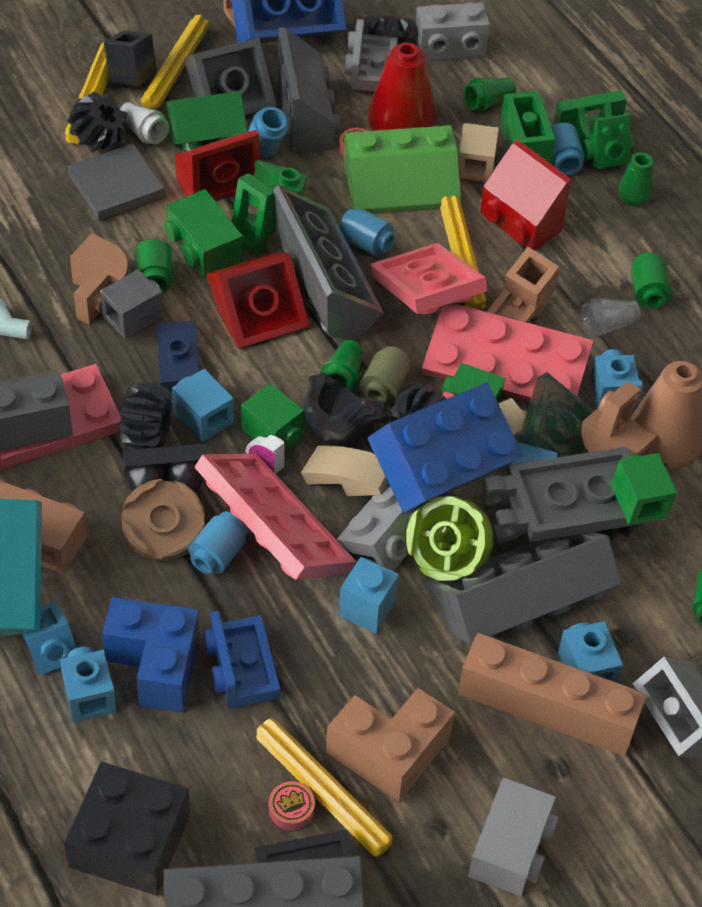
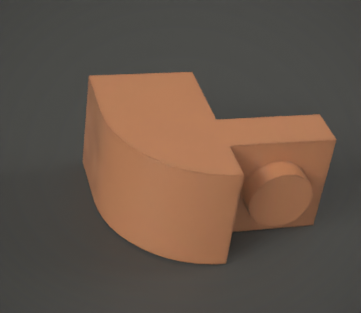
M92 233L70 256L73 283L79 285V288L74 292L76 317L78 320L89 325L99 313H102L100 290L128 275V262L124 252L114 243Z
M527 247L505 275V289L487 312L530 323L532 319L536 321L557 285L559 266Z
M627 381L615 392H607L601 400L598 409L583 421L581 429L582 439L588 453L627 447L630 456L651 454L658 435L631 420L641 390L639 387Z

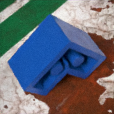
M112 597L102 632L106 662L139 667L137 675L139 706L183 712L200 639L199 610Z

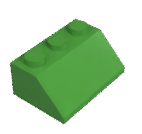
M451 125L345 133L343 166L352 209H363L372 214L440 209L442 205L441 199L445 196L452 197L454 195L461 202L458 150Z

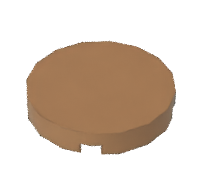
M157 479L138 486L127 497L121 514L122 533L128 545L140 556L157 562L174 561L189 554V545L205 527L204 507L199 497L184 483L177 481L173 483Z

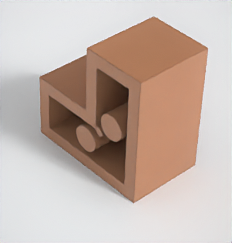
M419 688L415 690L392 719L354 695L327 726L326 753L397 802H400L450 740L455 712Z

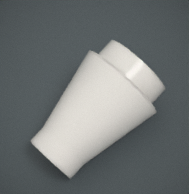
M130 102L125 103L120 108L121 111L128 113L126 121L131 125V131L144 144H159L166 138L169 132V123L162 112L136 106Z

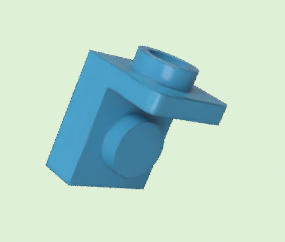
M56 600L40 606V631L22 633L40 675L60 668V659L68 658L69 652L77 648L69 624Z

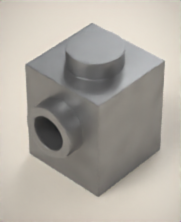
M138 269L100 290L102 316L125 339L163 318V293L161 288L154 280L149 281Z

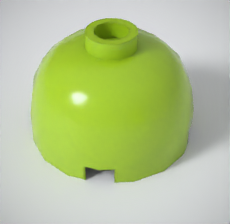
M458 496L435 497L429 500L430 502L426 503L421 509H417L411 516L407 527L406 542L409 555L414 556L416 563L420 566L418 569L424 575L438 581L461 580L462 577L476 573L488 561L493 548V528L488 516L477 504Z

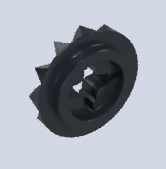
M367 16L363 19L364 29H368V34L406 37L409 35V32L416 31L415 22L410 18Z

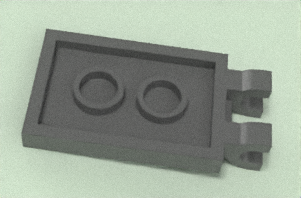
M627 447L513 464L508 466L507 476L485 477L484 484L487 491L481 492V499L485 510L500 507L510 501L512 509L496 511L495 516L498 524L493 525L496 543L512 541L527 532L530 542L632 526L628 525L611 487L619 460L630 456Z

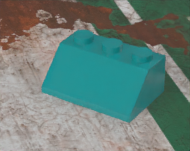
M0 499V637L40 631L42 502L38 500Z

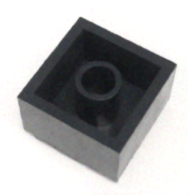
M101 761L64 842L68 867L157 896L164 880V869L169 868L190 816L189 788Z

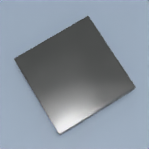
M133 143L68 166V175L98 221L165 198L163 185Z

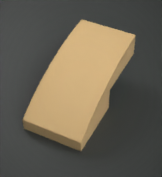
M317 446L301 471L307 485L341 484L347 496L382 495L388 485V480L375 454L347 447Z

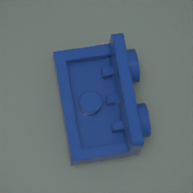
M210 612V628L203 630L204 644L208 656L215 654L218 666L212 667L214 687L216 693L224 692L228 709L280 699V687L261 615L221 623L219 612Z

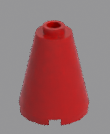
M412 43L396 45L388 55L369 105V126L372 131L433 127L437 120V113L425 53L420 47Z

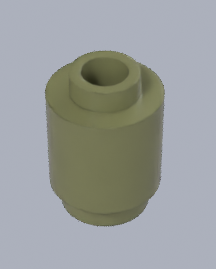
M390 346L383 348L382 351L374 355L360 382L361 391L366 398H371L374 401L378 400L383 404H391L396 400L410 373V360L407 354L399 348Z

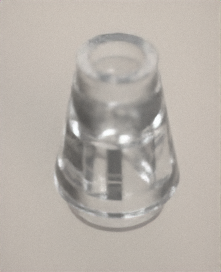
M592 298L588 303L583 304L581 308L583 328L586 332L594 333L597 336L630 325L631 323H636L640 319V308L635 300Z

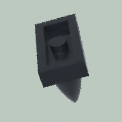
M194 444L123 451L125 477L127 476L132 492L138 486L151 480L163 479L164 481V473H169L170 480L173 483L174 481L184 483L196 493L204 477L196 470L195 466L201 456L206 455V445Z

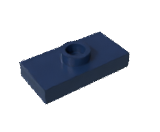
M196 321L157 323L160 386L166 387L168 391H171L172 387L177 385L183 378L193 376L199 372Z

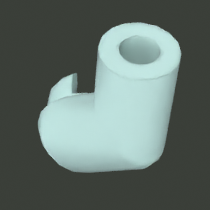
M0 298V335L28 340L32 331V322L30 320L12 318L6 307V302Z

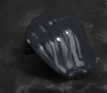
M320 373L309 377V389L303 406L304 414L309 428L320 440L338 446H349L359 440L374 423H387L389 420L387 408L380 401L361 397L357 391L350 390L347 385H341L338 380L332 379L329 374Z

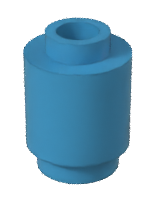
M266 107L258 111L249 127L248 132L257 130L260 134L259 157L267 158L275 155L287 133V118L276 107Z
M569 123L554 124L551 126L555 137L551 164L566 176L573 175L582 168L585 158L577 129Z
M363 209L348 210L342 217L339 225L347 243L375 257L389 252L394 245L396 235L393 224Z
M227 511L222 512L219 516L212 517L189 545V553L193 565L206 574L222 573L245 545L246 535L248 534L247 525Z

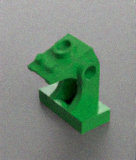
M622 90L557 102L553 125L569 123L575 126L584 151V161H588L597 169L630 163V153L634 151V139L631 134L630 112L624 113L627 98ZM600 109L598 115L586 117L585 112Z
M261 160L255 161L254 176L247 173L238 179L232 223L243 236V248L256 256L266 251L269 235L277 231L275 228L273 190L280 185L304 196L308 175L299 173L296 169L283 168ZM249 203L258 208L257 214L248 213Z

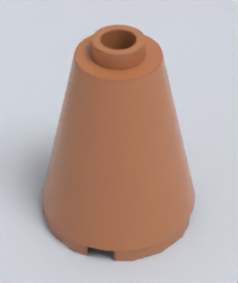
M675 361L664 368L631 417V420L658 435L651 454L659 453L663 463H667L666 468L687 466L698 459L702 453V372L697 366L686 361Z

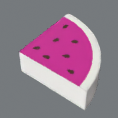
M269 435L267 438L258 436L247 445L246 453H257L276 474L284 467L285 442L273 435Z

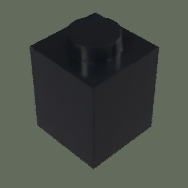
M122 31L104 42L110 82L124 84L127 88H138L157 74L152 34Z

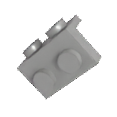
M357 19L356 32L349 31L348 52H353V54H346L345 75H351V90L375 92L391 49L397 45V37L363 34L364 20Z
M387 485L382 495L372 496L336 540L348 553L374 557L378 565L394 572L409 553L407 550L406 530L411 516L424 505L403 514L391 487Z

